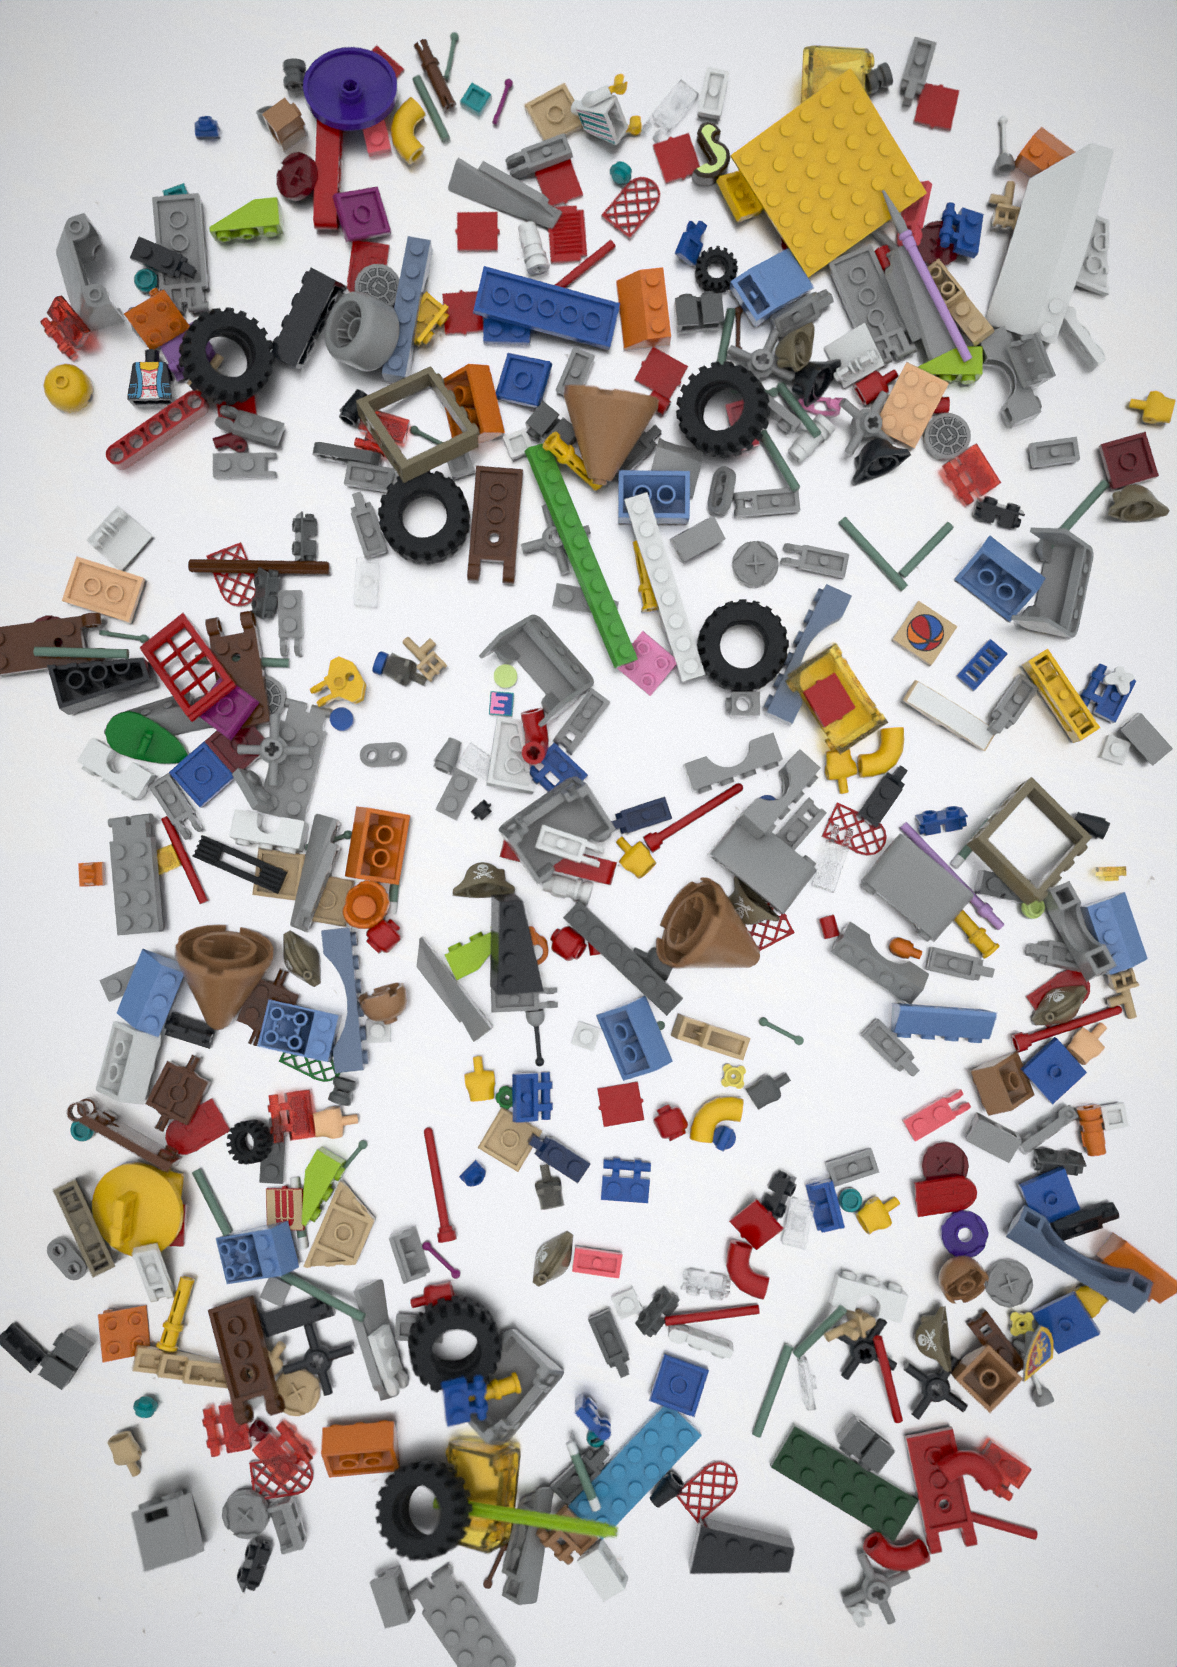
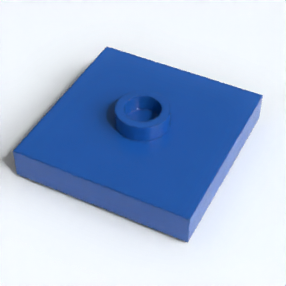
M507 353L496 389L497 400L537 408L541 404L553 364L542 359Z
M202 742L169 771V774L199 808H202L235 779L232 775L233 773L205 742Z
M1056 1037L1020 1068L1052 1105L1087 1073Z
M1063 1166L1018 1184L1027 1207L1046 1217L1049 1223L1081 1210Z
M1075 1291L1051 1301L1032 1312L1038 1324L1050 1331L1053 1338V1347L1057 1354L1099 1336L1101 1332Z
M663 1354L648 1401L695 1417L709 1370Z

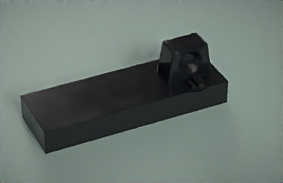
M311 1296L283 1305L282 1307L261 1312L259 1315L267 1338L335 1316L336 1312L330 1305Z

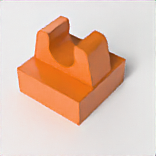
M104 862L78 863L79 887L105 886Z

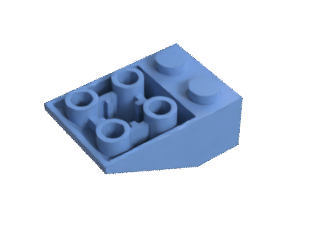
M789 248L751 267L730 282L731 292L754 327H757L769 319L772 314L787 307L814 289V286Z
M268 1000L257 1047L331 1062L342 1016Z
M288 1221L264 1225L215 1238L226 1284L283 1276L299 1268Z

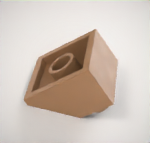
M1017 1051L983 1063L971 1071L973 1082L977 1086L982 1104L988 1116L1010 1112L1035 1095L1029 1079L1020 1070L1023 1067V1063Z
M989 1344L966 1354L951 1373L954 1379L989 1413L1023 1380Z

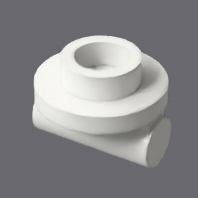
M861 1603L848 1607L847 1611L852 1614V1619L859 1628L865 1626L864 1617L872 1616V1611L867 1609L868 1606Z

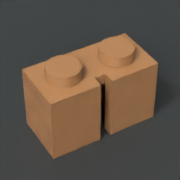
M285 97L262 114L271 136L284 152L306 137L303 128L306 124L301 118L302 113L294 102L290 104Z

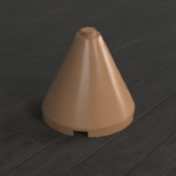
M565 385L563 397L587 476L593 479L592 484L606 485L607 481L614 479L658 410L659 400L650 395L614 388L609 390L600 389L598 386Z
M702 877L700 880L703 882L698 884L694 882L687 884L670 903L660 923V926L665 928L662 939L656 938V952L660 961L676 969L750 968L756 965L760 959L759 947L722 886L707 877Z
M206 925L190 929L178 937V944H175V958L207 1025L212 1029L222 1030L230 1025L272 963L273 946L265 936L243 927H240V932L226 931V925Z

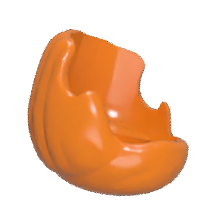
M367 880L361 881L351 888L346 895L345 906L343 907L345 921L350 926L358 929H369L382 921L387 915L390 906L389 895L385 888L375 881Z

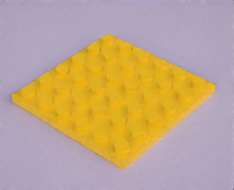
M851 68L730 155L807 277L813 275L891 219L882 193L883 190L887 193L899 213L927 194Z

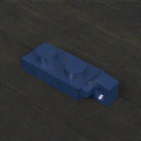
M664 796L621 810L615 814L617 820L611 822L616 830L620 829L621 834H628L671 820L672 816Z
M532 1133L527 1140L529 1145L537 1149L534 1154L540 1160L577 1184L591 1165L588 1160L553 1137L546 1136L543 1140Z

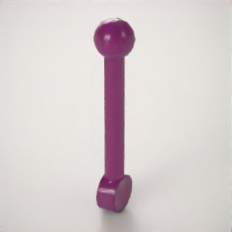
M510 78L504 81L505 88L492 121L494 125H498L509 88L513 86V81Z
M425 1241L422 1244L423 1250L429 1251L451 1272L452 1278L458 1279L460 1277V1270L454 1269L431 1247L430 1242Z

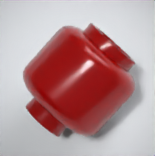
M383 919L377 925L367 930L366 936L368 939L366 942L379 954L381 952L389 953L401 940V935L398 933L400 927L391 919L388 922Z
M565 926L561 930L556 929L550 938L552 941V951L566 961L578 960L587 946L585 938L570 926Z
M668 1104L657 1110L659 1115L653 1119V1123L662 1139L672 1141L686 1134L685 1129L688 1127V1122L680 1107L675 1106L671 1108Z

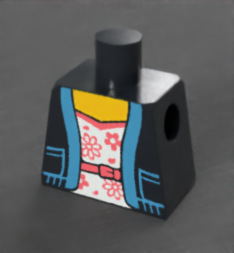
M145 350V362H134L132 364L127 400L133 406L170 405L177 400L172 372L167 362H159L158 350Z

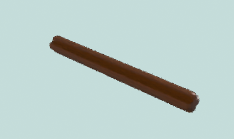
M190 559L188 561L190 572L257 573L258 567L267 572L270 569L277 570L278 574L328 575L330 572V564L327 561Z

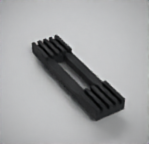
M201 835V840L198 841L199 845L197 844V849H195V854L192 857L279 894L288 873L287 871ZM225 852L261 868L262 871L259 873V877L220 861L221 853Z

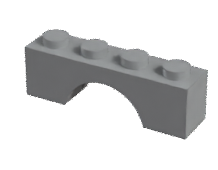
M1003 326L994 330L993 334L977 346H983V365H991L1001 369L1010 381V396L1001 409L1011 429L1035 419L1042 412V404L1039 397L1034 395L1032 388L1023 389L1005 346L1010 342H1014L1013 337Z
M773 732L751 740L747 756L736 766L722 767L714 764L705 756L685 763L683 768L692 792L698 790V793L701 794L712 790L711 785L720 782V785L724 786L734 782L733 777L742 775L744 779L757 774L756 769L764 767L765 770L778 767V762L783 757Z
M799 749L778 772L783 782L781 798L768 801L757 797L736 821L757 840L763 834L768 836L776 828L774 822L777 818L782 820L789 813L790 809L788 806L790 803L796 804L805 794L802 789L805 786L810 788L819 778L815 774L821 767Z
M1065 882L1048 890L1049 894L1043 899L1045 908L1086 982L1107 973L1117 966L1106 945L1095 940L1087 930L1081 915V900L1071 882Z
M849 922L843 929L831 950L833 954L910 1005L924 990L929 973L911 961L898 964L884 958L874 948L870 934L852 922Z

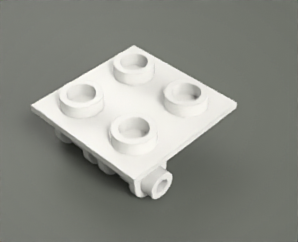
M866 323L861 324L824 346L830 360H841L840 368H837L833 375L837 382H841L844 389L885 365Z
M117 505L86 541L122 571L153 536Z

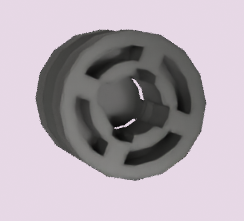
M297 58L284 60V88L294 92L303 91L306 62Z
M886 62L879 64L875 69L869 68L862 72L863 83L869 94L878 91L880 87L886 88L893 85L892 72Z
M335 1076L332 1083L334 1088L329 1093L328 1100L336 1104L351 1106V1094L356 1089L357 1082Z

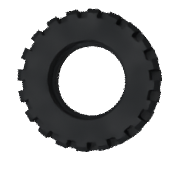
M226 307L224 311H221L220 308H214L210 313L204 312L187 329L179 346V353L181 354L179 366L184 367L182 372L184 379H190L192 382L190 387L193 391L198 389L202 392L200 397L205 400L211 397L213 398V403L221 404L224 401L226 405H234L237 401L239 403L247 401L266 384L268 377L273 371L271 364L275 361V354L270 353L273 344L271 340H267L265 337L268 332L264 327L260 329L257 326L259 321L254 317L250 320L246 317L247 313L242 310L237 314L234 313V308ZM214 337L229 338L242 348L247 360V368L242 375L237 377L225 376L211 366L206 355V345L210 339Z
M718 361L711 362L710 368H707L705 365L698 368L700 373L696 376L692 373L688 377L690 382L688 385L683 384L680 389L683 396L677 397L676 405L680 407V410L676 411V416L680 421L679 427L695 447L713 457L719 455L721 458H729V454L738 456L742 454L741 450L744 448L749 451L754 447L752 442L755 439L760 441L763 437L761 434L762 429H767L769 424L766 418L771 414V408L768 406L770 400L764 386L751 371H748L740 364L734 365L731 361H725L723 365ZM724 390H735L740 393L743 398V411L736 423L724 430L710 429L704 422V410L708 401L715 394Z
M428 471L403 483L399 476L396 477L397 482L394 485L390 483L386 488L388 491L386 495L382 494L380 499L381 507L378 508L379 525L390 547L407 560L409 558L414 563L419 564L421 561L433 564L434 560L440 559V561L447 559L446 556L450 553L454 555L458 551L457 547L465 542V535L469 533L470 511L461 488L457 487L453 479L444 477L443 473L435 471V473ZM420 497L438 499L444 505L447 513L446 523L443 528L429 537L413 536L406 530L403 524L404 510L413 500Z
M739 599L738 602L729 601L724 606L717 607L704 621L697 640L698 653L704 672L708 674V678L712 682L718 683L720 688L731 689L732 692H752L754 689L766 686L783 668L782 666L788 656L789 640L786 637L788 632L786 627L782 626V619L779 615L775 616L771 612L772 609L767 605L763 607L759 605L760 602L758 601L747 602L746 599ZM735 625H747L754 628L764 640V654L761 660L751 667H735L729 664L721 653V638L729 628Z
M451 1296V1300L445 1301L443 1297L437 1299L438 1304L433 1306L430 1303L425 1306L426 1312H419L415 1317L416 1323L411 1324L410 1336L408 1337L410 1364H412L415 1376L419 1377L420 1383L424 1386L430 1384V1390L438 1393L439 1390L442 1391L441 1382L465 1377L467 1384L474 1383L473 1378L475 1376L481 1375L483 1382L486 1384L490 1380L489 1374L494 1375L497 1370V1363L501 1359L500 1349L502 1348L497 1324L494 1322L490 1311H485L484 1305L476 1302L474 1305L471 1298L465 1297L464 1301L459 1300V1296ZM463 1330L471 1333L477 1339L476 1347L467 1357L458 1361H446L438 1358L432 1352V1346L437 1338L448 1331Z
M427 1460L399 1467L394 1471V1474L387 1477L385 1480L387 1486L381 1487L378 1493L381 1499L376 1501L375 1509L379 1510V1516H375L376 1524L380 1523L381 1530H379L381 1538L386 1537L388 1540L386 1545L390 1550L397 1549L396 1555L401 1558L407 1557L410 1561H426L443 1556L448 1551L454 1550L459 1545L458 1541L465 1538L467 1532L464 1528L470 1527L472 1520L468 1517V1513L473 1511L472 1504L468 1503V1497L471 1494L469 1489H464L463 1485L466 1482L462 1476H455L457 1471L454 1468H446V1464L439 1461ZM419 1486L429 1489L436 1497L439 1505V1520L437 1526L430 1534L419 1531L414 1526L409 1514L410 1498Z

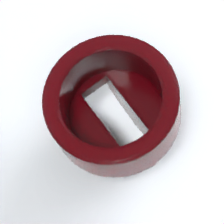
M259 1419L255 1420L249 1428V1437L253 1436L255 1442L264 1440L270 1433L269 1426Z

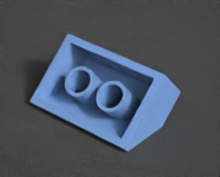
M619 470L618 523H631L624 499L647 492L657 524H688L690 519V471Z
M990 535L955 577L956 581L1009 622L1012 621V615H1017L1038 592L1046 579Z
M1125 892L1080 906L1087 930L1095 940L1106 945L1117 965L1105 974L1111 975L1132 968L1148 959Z
M142 948L117 1014L135 1029L159 1037L184 976L178 962Z
M646 996L631 1000L596 1015L623 1081L655 1072L673 1062Z

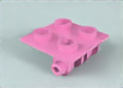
M642 631L632 643L638 660L617 669L651 696L670 671L675 668L676 661L673 655Z

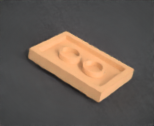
M906 362L879 414L882 418L881 430L887 435L915 448L949 382Z
M76 556L62 601L131 623L146 579Z

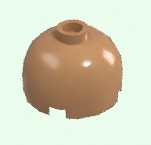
M398 983L383 985L374 988L372 995L368 996L367 992L359 996L358 1000L364 1014L373 1021H383L384 1025L398 1020L397 1016L404 1012L408 1000L404 983L400 985Z
M957 1256L948 1259L940 1269L938 1283L947 1301L952 1304H956L955 1300H962L963 1303L977 1298L986 1288L984 1286L985 1281L989 1280L982 1265L969 1256Z

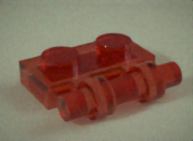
M61 295L54 298L47 311L52 321L45 317L40 321V324L44 327L45 334L49 338L52 337L56 342L57 349L69 359H73L76 356V352L72 347L75 349L83 347L91 330ZM60 330L65 335V338L60 334Z
M379 410L376 411V415L393 440L404 444L410 420ZM360 420L358 430L366 433L365 439L356 437L354 446L382 454V457L387 458L378 444L373 442L374 438L362 420Z
M977 443L971 445L955 457L959 463V466L956 468L953 467L950 461L942 465L946 472V479L952 482L957 490L956 495L964 501L966 506L974 502L970 494L974 490H976L980 497L1001 484L1000 479ZM963 472L971 482L967 486L964 485L959 477Z
M310 1090L284 1093L285 1103H279L278 1094L268 1095L269 1105H267L268 1113H271L272 1127H270V1132L273 1134L274 1143L284 1142L283 1132H289L290 1141L316 1137ZM286 1110L288 1124L282 1125L280 1111Z
M231 1402L220 1404L218 1406L220 1414L213 1415L212 1407L202 1409L204 1416L202 1424L203 1427H206L208 1437L206 1445L210 1449L211 1457L221 1455L220 1445H226L227 1454L252 1448L248 1423L238 1425L235 1422ZM219 1423L222 1424L223 1435L217 1436L215 1427Z
M282 1421L276 1427L281 1436L277 1439L272 1432L269 1433L252 1451L283 1487L302 1470L296 1461L301 1458L307 1465L313 1459V1456L308 1452L309 1448L305 1443L302 1444L294 1435L295 1431L292 1427L288 1428ZM286 1441L295 1450L294 1454L290 1455L283 1447Z
M989 1440L981 1454L985 1455L1003 1476L1000 1484L991 1489L992 1493L998 1498L1003 1497L1005 1500L1010 1501L1013 1493L1008 1490L1009 1486L1012 1484L1017 1489H1020L1032 1469L998 1444Z

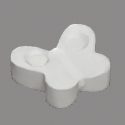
M1118 666L1114 668L1113 673L1103 678V682L1106 685L1117 686L1118 693L1126 695L1130 691V681H1133L1134 675L1132 673H1125L1124 668Z

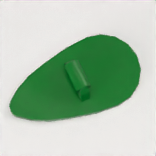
M132 711L120 712L114 715L107 723L105 731L107 743L114 751L121 755L161 764L180 763L188 756L186 748L177 737L153 720Z

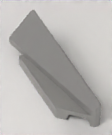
M382 1279L355 1288L354 1296L359 1310L365 1313L366 1317L362 1323L352 1317L351 1319L374 1391H378L380 1401L393 1398V1396L387 1393L383 1380L380 1378L368 1340V1336L382 1325L389 1324L384 1282Z
M550 1487L538 1488L537 1492L531 1496L521 1499L517 1509L550 1514L554 1491ZM514 1523L501 1573L509 1576L502 1596L517 1605L534 1604L538 1599L545 1546L536 1535L540 1527Z

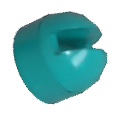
M587 1431L586 1439L591 1447L598 1448L604 1444L605 1441L600 1439L591 1442L597 1436L593 1431Z

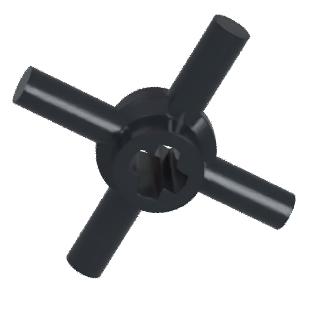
M878 1318L875 1326L866 1334L865 1338L859 1336L854 1341L845 1334L837 1338L850 1346L849 1349L852 1356L841 1373L844 1379L849 1380L860 1363L869 1364L873 1360L879 1363L873 1337L880 1335L887 1324L885 1319ZM888 1357L890 1369L894 1371L897 1362Z
M313 1323L303 1326L310 1347L305 1353L304 1359L283 1365L282 1368L284 1375L307 1369L313 1374H318L323 1394L328 1396L333 1393L327 1371L330 1369L333 1360L354 1354V1348L350 1344L330 1351L326 1346L319 1345ZM316 1355L319 1358H323L321 1364H318V1361H314Z
M954 1355L951 1356L952 1371L946 1372L943 1368L940 1373L934 1372L926 1375L909 1362L905 1365L903 1370L921 1382V1391L924 1395L911 1413L916 1419L919 1420L931 1402L946 1400L961 1412L967 1409L968 1404L950 1392L948 1378L960 1362ZM934 1384H935L936 1386H938V1385L940 1386V1388H939L938 1390H935V1389L932 1390V1386H933Z

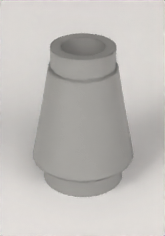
M449 737L433 761L435 763L433 767L440 772L451 774V771L455 770L462 743Z

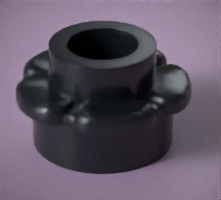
M484 799L470 811L475 816L473 819L476 820L479 817L482 821L492 812L489 808L491 803L488 804Z

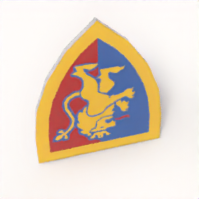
M1039 1325L1035 1333L1033 1331L1026 1332L1025 1343L1019 1339H1016L1013 1343L1015 1349L1026 1354L1023 1368L1024 1382L1053 1359L1052 1335L1047 1328Z

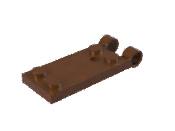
M476 466L467 581H480L481 561L504 563L502 583H515L523 469ZM496 534L499 536V540L491 542L490 536Z
M253 610L240 612L243 633L223 636L219 617L205 620L212 652L235 684L260 702L240 729L269 724L271 714L257 632V622ZM240 654V660L234 662L232 659L233 655ZM214 671V672H215L216 682H217L220 677H219V675L216 673V671Z
M87 613L81 616L0 627V676L48 669L47 665L53 664L67 665V663L83 664L91 663L92 661H107L106 658L34 656L33 653L34 647H56L55 641L59 638L63 641L60 647L85 648L83 629L102 626L101 614Z
M92 1097L72 1103L67 1108V1117L71 1121L83 1124L165 1172H169L178 1166L183 1158L178 1155L179 1151L169 1145L164 1147L117 1120V1116L108 1110H99L98 1101ZM85 1101L93 1104V1112L89 1114V1107L84 1103ZM75 1105H77V1112L82 1116L81 1118L73 1115L72 1110Z
M249 1296L209 1309L208 1314L230 1395L235 1422L238 1425H243L253 1421L254 1411L247 1400L260 1396L264 1397L265 1409L270 1416L283 1413L285 1401L278 1392L254 1297ZM248 1369H251L253 1372L252 1378L247 1376Z

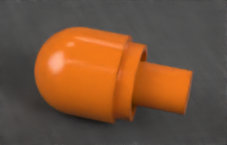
M896 937L889 943V950L895 956L903 959H909L910 956L916 959L921 958L923 951L914 948V944L909 940Z

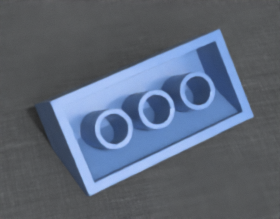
M892 1003L890 1031L897 1033V1037L911 1038V1034H920V1039L935 1040V1036H944L945 1041L958 1042L959 1037L968 1038L970 1043H982V1039L990 1040L997 1012L987 1009Z

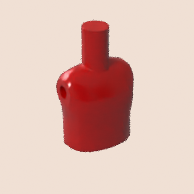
M895 369L883 376L876 370L855 383L853 388L861 403L866 406L876 400L881 391L888 394L889 388L887 384L898 378L899 375Z
M451 1281L425 1286L423 1289L424 1296L410 1299L412 1308L424 1305L427 1306L430 1303L434 1306L438 1304L437 1299L443 1297L445 1301L451 1300V1296H455Z

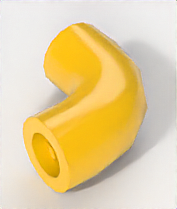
M409 97L397 110L390 130L393 145L409 165L416 162L425 150V147L416 139L414 128L426 114L419 103L412 97Z
M904 727L880 729V748L874 753L858 755L857 768L860 778L885 774L897 764L904 749Z
M719 1097L705 1103L695 1114L689 1139L697 1142L712 1143L714 1131L719 1122L726 1120L741 1122L744 1100L735 1097Z

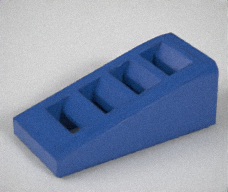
M989 639L956 677L971 690L975 691L1007 656V652L992 639ZM989 649L997 658H993L986 650ZM980 656L984 657L991 665L988 667L979 659ZM975 663L984 671V673L981 674L972 665ZM968 670L978 678L976 682L966 674Z

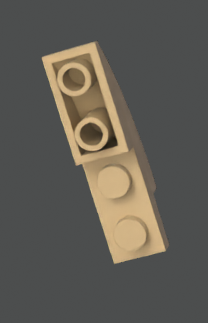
M940 259L927 267L955 324L974 346H977L995 332Z

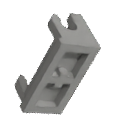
M1038 332L1023 335L1020 337L1021 340L1005 345L1023 389L1038 387L1056 376Z
M710 516L670 538V541L680 559H683L685 562L726 538L715 517Z
M1138 712L1121 727L1120 731L1152 766L1173 750L1171 745L1142 713Z
M976 1112L966 1132L968 1134L967 1142L1010 1163L1022 1142L1019 1133Z
M416 1226L392 1233L389 1237V1242L403 1284L425 1277L427 1273H430Z
M287 1496L269 1502L267 1510L275 1527L281 1554L284 1555L304 1549L307 1538L294 1497Z
M401 1566L378 1573V1578L372 1579L369 1583L384 1628L409 1623L416 1610L409 1596V1590Z

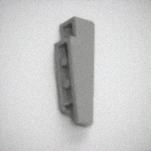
M457 158L448 185L450 192L547 228H554L562 212L549 205V199L544 194L485 161H482L477 169L461 158Z
M900 246L888 252L887 257L890 266L885 269V277L911 341L914 342L922 338L929 361L955 349L956 346L908 251H906L904 246Z
M190 691L184 695L190 706L205 696L202 695L193 699ZM173 696L127 710L139 713L153 720L173 735L212 728L211 725L200 717L191 722Z
M315 814L290 922L291 927L307 933L341 849L338 845L333 844L341 823L335 818Z
M424 936L419 938L417 969L458 1022H463L473 1042H475L493 1028Z

